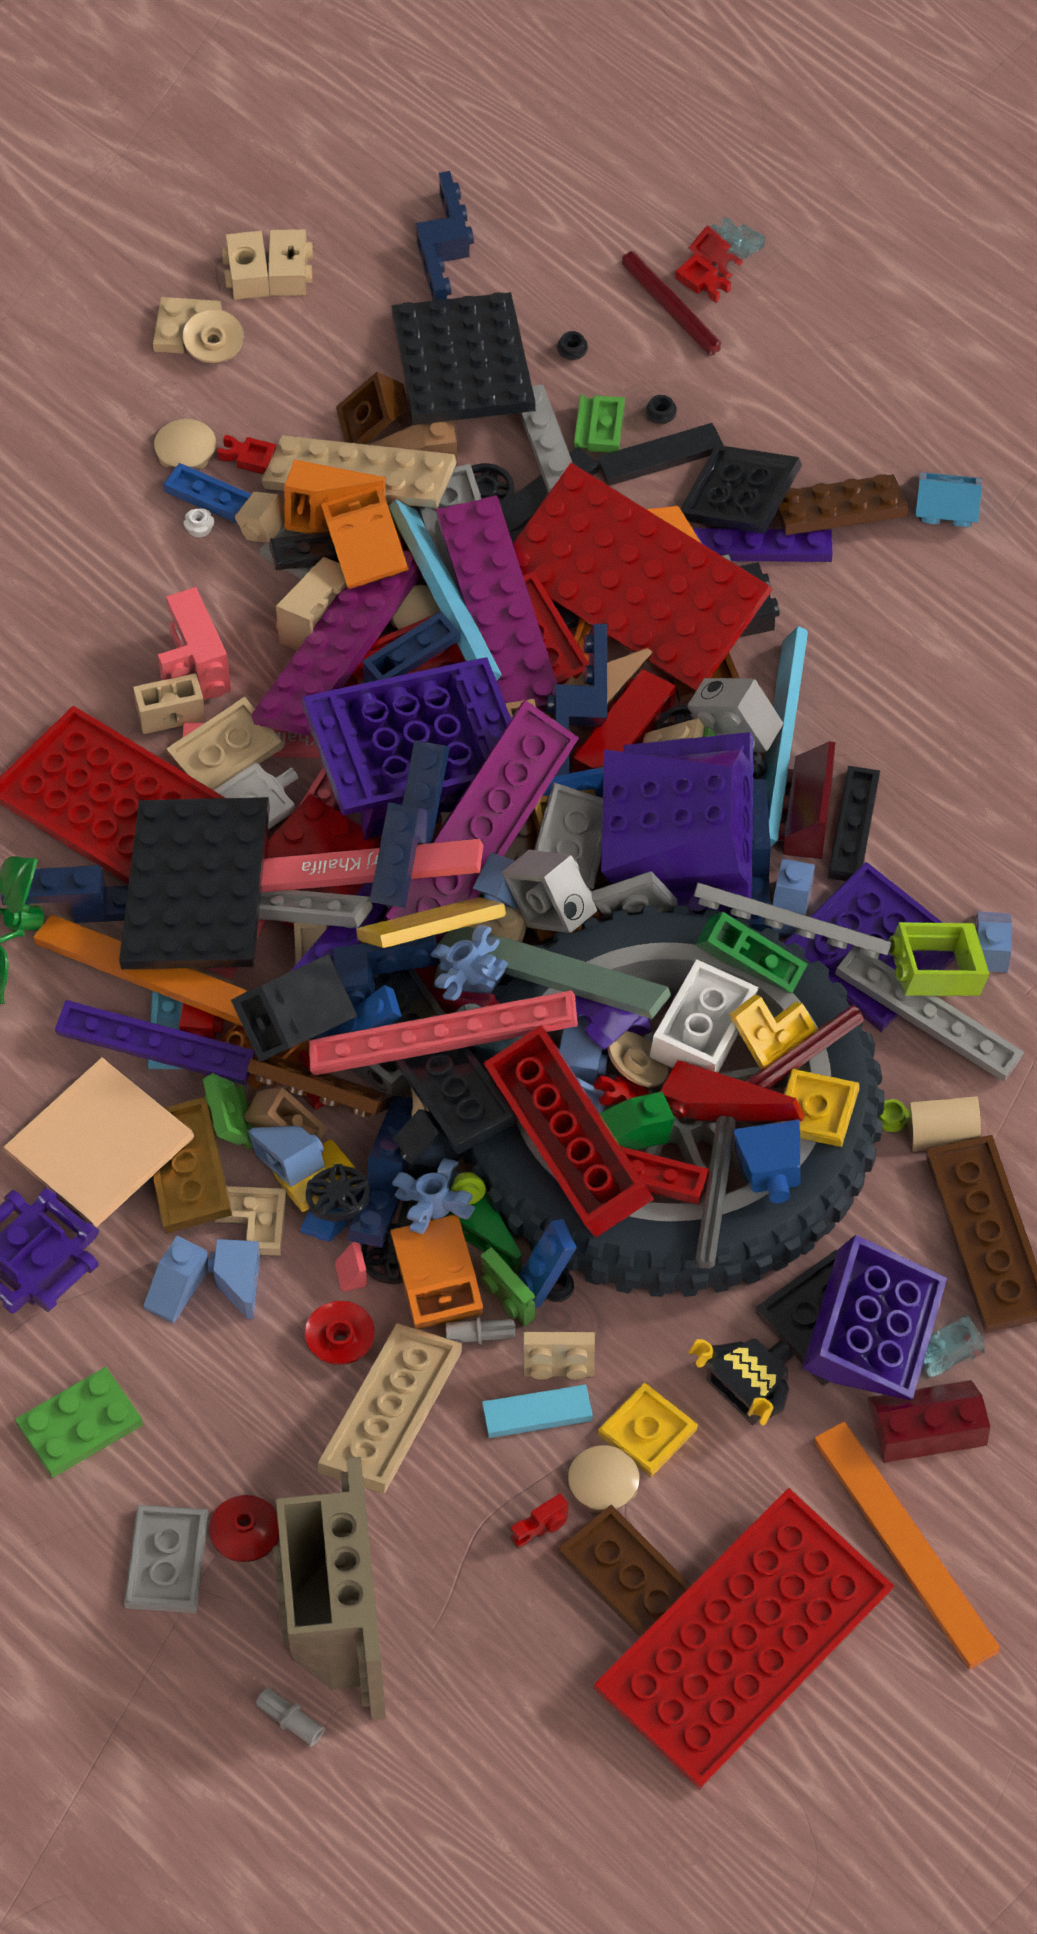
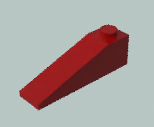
M677 1060L660 1091L663 1092L673 1116L680 1119L688 1117L697 1121H717V1118L723 1115L726 1117L731 1116L735 1121H803L805 1117L797 1098Z

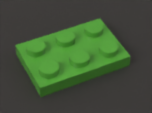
M107 1367L100 1369L15 1419L17 1427L52 1478L143 1426L141 1416Z

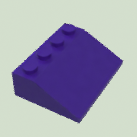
M854 1235L837 1251L802 1369L835 1384L910 1401L915 1393L947 1277L858 1235Z

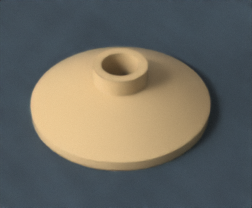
M211 309L195 314L188 320L183 330V343L190 355L202 362L221 363L234 357L243 345L244 333L240 322L233 315L222 310ZM211 340H216V341H218V342H217V343H210L209 341H211Z
M626 1031L608 1047V1054L612 1063L630 1081L644 1087H657L667 1078V1065L649 1058L652 1043L643 1036Z

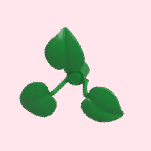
M11 856L5 859L1 866L0 893L5 896L3 902L7 908H0V914H3L5 926L9 927L13 932L1 936L0 944L15 937H23L24 931H38L43 925L44 914L42 908L39 905L25 904L38 862L37 858ZM1 945L0 1004H5L4 990L8 978L9 962L7 953Z

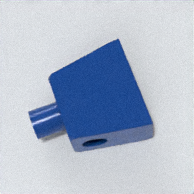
M799 1120L734 1129L735 1154L751 1191L755 1193L768 1191L769 1199L773 1203L787 1201L790 1198L789 1188L800 1185Z

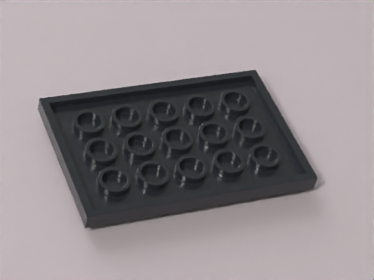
M511 292L463 296L461 298L447 299L446 301L434 299L426 302H406L399 305H391L413 425L536 411L535 397Z
M268 797L139 800L119 959L122 970L254 967L262 891L261 884L270 813Z

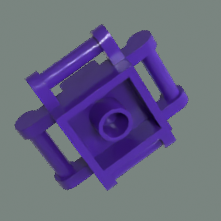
M50 1188L44 1189L31 1206L15 1190H11L5 1195V1201L0 1205V1223L13 1211L20 1215L0 1233V1278L15 1290L12 1292L0 1282V1300L3 1302V1307L11 1314L17 1312L27 1302L31 1305L37 1303L42 1309L50 1312L57 1305V1299L85 1273H92L99 1266L95 1257L88 1251H84L95 1240L99 1229L90 1222L85 1223L57 1199L58 1195ZM48 1210L77 1233L73 1240L69 1239L65 1235L64 1230L45 1215Z

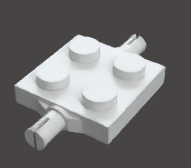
M256 762L214 791L225 798L268 797L270 802L269 830L296 810L295 804L285 794L284 788L298 780V775L293 771V768H289L276 778L266 773Z

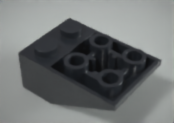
M329 954L231 999L259 1062L358 1016Z

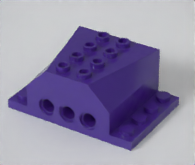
M487 657L303 696L301 701L342 816L360 812L364 840L382 836L388 802L403 804L415 740L450 747L435 823L437 824L439 823L438 817L441 812H452L511 720Z
M750 732L624 745V752L604 749L601 872L611 885L652 871L677 898L678 906H688L689 913L704 915L707 909H716L698 904L700 898L694 896L697 882L752 899L754 737ZM719 904L717 911H720V913L724 912L734 919L737 917L730 914L732 907Z

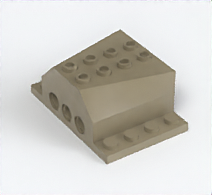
M361 1457L346 1458L348 1472H340L342 1492L276 1499L280 1546H273L284 1647H290L292 1659L329 1688L341 1689L361 1686L363 1707H370L372 1720L386 1718L362 1462Z

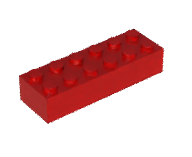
M542 1025L484 1062L485 1067L583 1223L595 1238L654 1200Z

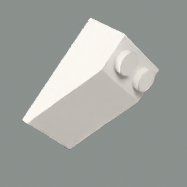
M696 959L653 1036L649 1058L671 1068L675 1066L677 1060L718 1073L738 1034V1030L729 1014L754 994L756 995L758 987Z

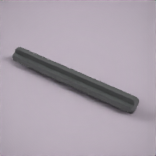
M722 1115L717 1118L696 1253V1265L700 1268L710 1269L715 1265L734 1139L735 1119L731 1116L726 1117Z

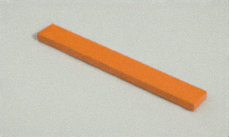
M53 914L49 916L33 936L35 945L243 1026L231 999L247 992L245 989L191 968L122 970L119 963L122 941Z
M845 1421L814 1437V1444L968 1669L970 1670L999 1654L1001 1647Z

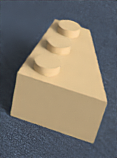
M323 557L276 605V629L278 630L279 644L297 651L306 637L313 633L314 626L334 598L347 587L340 563Z

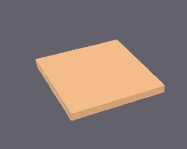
M101 1057L4 1146V1149L10 1157L47 1188L55 1192L62 1201L87 1222L98 1227L194 1138V1134L186 1125Z

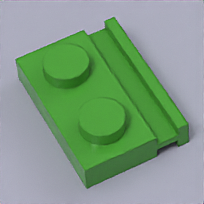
M580 395L574 449L577 447L588 448L590 452L606 453L620 450L625 397L594 396V398H585V395Z
M214 1073L203 1079L206 1091L205 1099L210 1106L214 1121L213 1129L221 1139L238 1146L243 1143L245 1149L249 1150L253 1145L248 1131L254 1127L243 1118L249 1108L244 1087L240 1085L236 1088L234 1082Z
M492 1247L481 1254L483 1261L481 1262L480 1281L484 1289L490 1295L495 1293L502 1301V1307L507 1315L512 1319L517 1318L524 1327L535 1320V1302L533 1301L535 1295Z

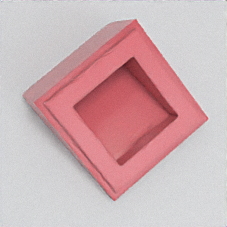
M352 1242L335 1262L342 1291L364 1288L367 1285V1273L360 1243Z

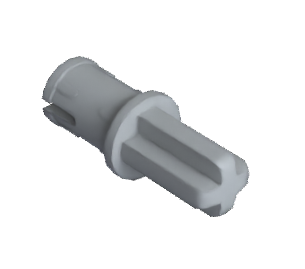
M477 1317V1320L446 1322V1338L459 1343L478 1342V1345H482L483 1340L512 1339L515 1337V1322L512 1319L480 1321V1317Z
M269 1688L259 1695L256 1701L257 1707L278 1721L282 1730L289 1729L307 1742L310 1747L319 1741L325 1728L300 1711V1705H292Z

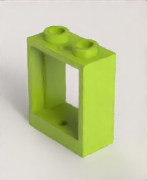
M899 922L894 935L889 938L891 942L889 954L894 958L896 978L898 982H901L905 996H980L990 973L974 923ZM912 951H954L959 970H918Z

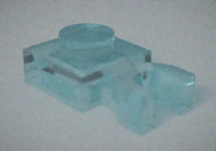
M727 217L722 219V227H718L715 224L710 226L732 245L729 251L743 259L765 247V236L744 224L737 227Z

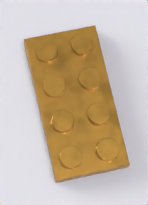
M205 1097L166 1107L165 1109L192 1130L194 1138L153 1175L162 1223L166 1234L232 1216L217 1138L213 1129L211 1110Z

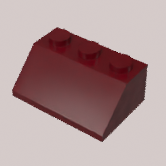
M829 741L795 756L794 769L788 768L785 788H791L790 796L784 795L782 815H787V823L780 822L778 841L784 842L783 855L815 859L823 858L836 742Z
M972 1380L915 1389L913 1399L910 1401L887 1395L868 1397L883 1463L987 1446L991 1426L983 1396Z

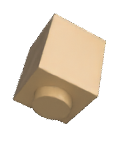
M253 492L236 514L235 519L246 540L269 543L270 538H275L285 525V507L278 494Z

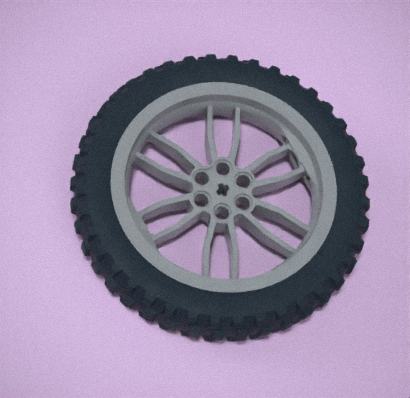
M644 906L641 914L628 915L624 909L613 911L610 918L601 919V922H598L594 917L589 918L581 924L582 930L575 931L574 933L557 932L554 934L553 939L543 944V946L540 944L534 946L667 986L671 994L670 997H676L697 959L757 986L758 991L756 995L762 997L773 1018L795 1001L802 1003L817 1029L849 1007L846 1001V989L841 983H832L828 979L829 969L820 961L811 963L805 958V949L794 942L789 945L782 943L778 932L770 928H766L762 932L751 928L750 920L737 916L735 920L808 964L793 993H787L725 964L695 946L710 916L720 913V911L707 909L704 915L689 913L688 906H675L673 911L658 912L656 906ZM506 974L490 994H494L495 1000L502 1004L563 991ZM862 1022L797 1069L858 1082L859 1092L842 1147L800 1138V1185L789 1188L790 1198L787 1201L773 1203L769 1199L768 1191L757 1193L751 1191L735 1154L733 1140L730 1164L747 1185L725 1194L715 1265L710 1269L700 1268L696 1265L704 1200L700 1201L699 1205L694 1203L670 1204L649 1202L595 1238L583 1223L518 1117L517 1124L465 1150L463 1157L465 1162L474 1165L472 1173H475L484 1181L486 1191L488 1192L489 1205L495 1212L505 1216L506 1227L514 1237L523 1235L530 1241L531 1251L535 1249L551 1221L564 1220L577 1247L565 1266V1271L577 1270L585 1275V1280L595 1285L607 1282L615 1283L617 1291L630 1293L632 1288L648 1289L650 1296L663 1297L664 1293L673 1294L674 1290H681L683 1297L696 1296L698 1290L712 1287L716 1293L729 1290L730 1286L740 1284L742 1279L746 1284H751L759 1281L761 1274L772 1269L780 1271L787 1267L790 1262L800 1257V1254L806 1255L815 1247V1242L828 1235L835 1227V1224L839 1223L847 1214V1211L854 1203V1196H858L864 1186L865 1172L872 1171L877 1151L874 1143L879 1142L881 1139L883 1122L877 1118L883 1114L885 1103L884 1091L877 1087L882 1082L881 1066L878 1061L872 1059L875 1053V1043L870 1033L863 1032ZM564 1029L547 1032L555 1045L562 1039ZM652 1032L646 1035H641L652 1043ZM522 1037L469 1046L501 1094V1090L485 1067L484 1062ZM667 1066V1067H668V1075H667V1078H668L669 1074L671 1073V1071H672V1069H673V1068H671V1067H669V1066ZM753 1067L722 1072L720 1074L746 1081L761 1069ZM599 1074V1076L609 1077L612 1080H614L617 1076H622L613 1074ZM790 1074L771 1088L787 1087ZM667 1078L657 1087H647L649 1093L660 1092ZM613 1103L606 1108V1110L617 1104ZM674 1117L668 1143L678 1144L686 1163L706 1168L701 1160L696 1144L703 1140L713 1148L716 1123L714 1121H697L688 1117L683 1119ZM683 1121H690V1122H693V1124H691V1125H685V1124H682L681 1122H683ZM735 1121V1122L750 1123V1124H764V1123H775L776 1121ZM664 1144L648 1147L646 1153L659 1156ZM706 1183L705 1188H704V1191H703L705 1194H706L707 1183Z

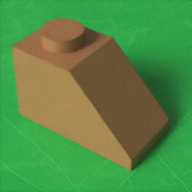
M283 1087L258 1091L243 1117L254 1128L300 1126L310 1135L315 1134L320 1141L328 1129Z

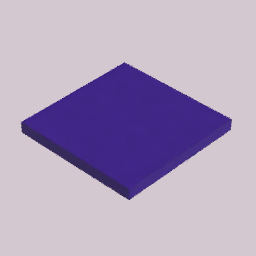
M865 862L810 916L887 941L894 935L899 922L943 923L868 862ZM794 932L784 944L789 945L793 942L805 949V958L811 963L820 961L829 969L828 979L832 983H841L846 989V1001L849 1006L854 1005L858 1007L864 1019L882 1032L898 1016L897 1013L835 974L837 967L854 945L848 943L846 949L827 944L828 937L815 934L814 939L797 935ZM912 951L918 970H944L956 958L954 951ZM889 952L888 955L880 953L878 959L896 970L893 956H890Z

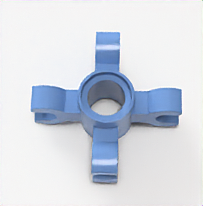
M479 925L473 932L472 941L462 940L451 947L438 944L431 953L432 957L442 960L439 968L448 971L441 974L435 981L436 987L444 989L448 987L443 995L444 999L455 1001L462 992L463 984L474 985L484 977L496 982L504 973L503 968L493 965L496 961L495 956L487 954L494 951L500 943L497 938H487V935L492 930L491 927Z
M444 1158L439 1165L437 1173H427L418 1180H415L406 1173H398L392 1182L394 1186L399 1187L395 1197L403 1201L411 1199L418 1201L417 1205H414L407 1215V1219L413 1220L409 1228L410 1231L423 1234L428 1228L430 1219L442 1218L450 1211L462 1219L470 1218L475 1210L474 1206L468 1205L473 1198L472 1194L466 1191L454 1192L449 1190L455 1177L460 1174L454 1172L458 1164L457 1161Z

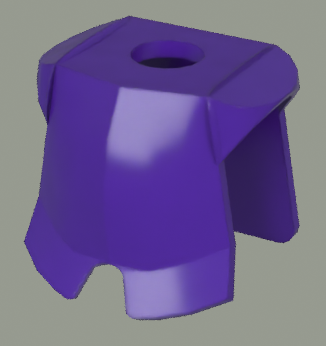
M575 995L577 1016H584L590 1023L585 1029V1033L603 1049V1054L609 1055L608 1047L626 1031L638 1035H646L652 1032L650 1018Z

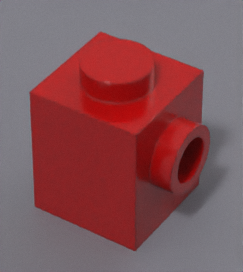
M183 1003L179 1023L181 1031L216 1040L217 1033L222 1034L223 1018Z

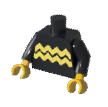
M698 1339L694 1342L687 1353L689 1355L695 1354L699 1357L695 1364L700 1368L706 1362L709 1363L707 1366V1382L751 1425H754L761 1417L759 1423L764 1426L769 1418L783 1412L790 1389L787 1383L789 1371L784 1364L793 1357L792 1350L784 1341L779 1340L769 1350L757 1339L720 1345H711L703 1339Z

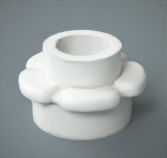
M200 508L187 512L185 515L186 520L183 522L185 529L188 530L190 535L204 537L211 532L214 518L211 516L210 511Z

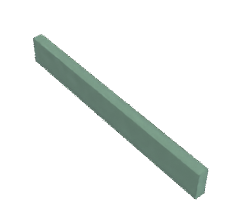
M466 926L448 931L438 944L451 947L462 940L472 941L475 929ZM491 933L487 935V938H497L500 941L498 947L487 954L508 962L509 964L504 974L563 992L572 990L576 996L653 1019L671 996L668 987Z

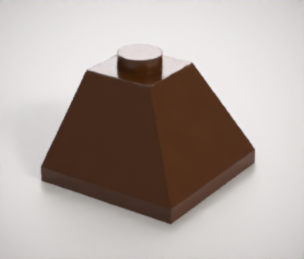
M375 372L336 406L344 441L356 444H367L409 408L403 383L379 372Z

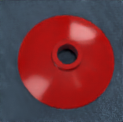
M333 1301L320 1306L311 1314L305 1327V1340L309 1350L319 1360L333 1365H345L359 1360L370 1350L375 1337L374 1323L369 1313L361 1306L349 1301ZM338 1335L346 1337L343 1341L334 1340Z
M239 1495L223 1502L211 1517L209 1525L211 1541L216 1550L230 1560L238 1562L258 1560L271 1552L273 1546H276L279 1540L277 1511L269 1502L257 1496ZM247 1519L251 1521L246 1527L238 1525V1522Z

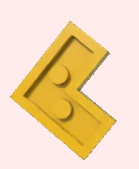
M754 994L729 1014L760 1069L817 1030L804 1005L797 1001L773 1018L762 997Z

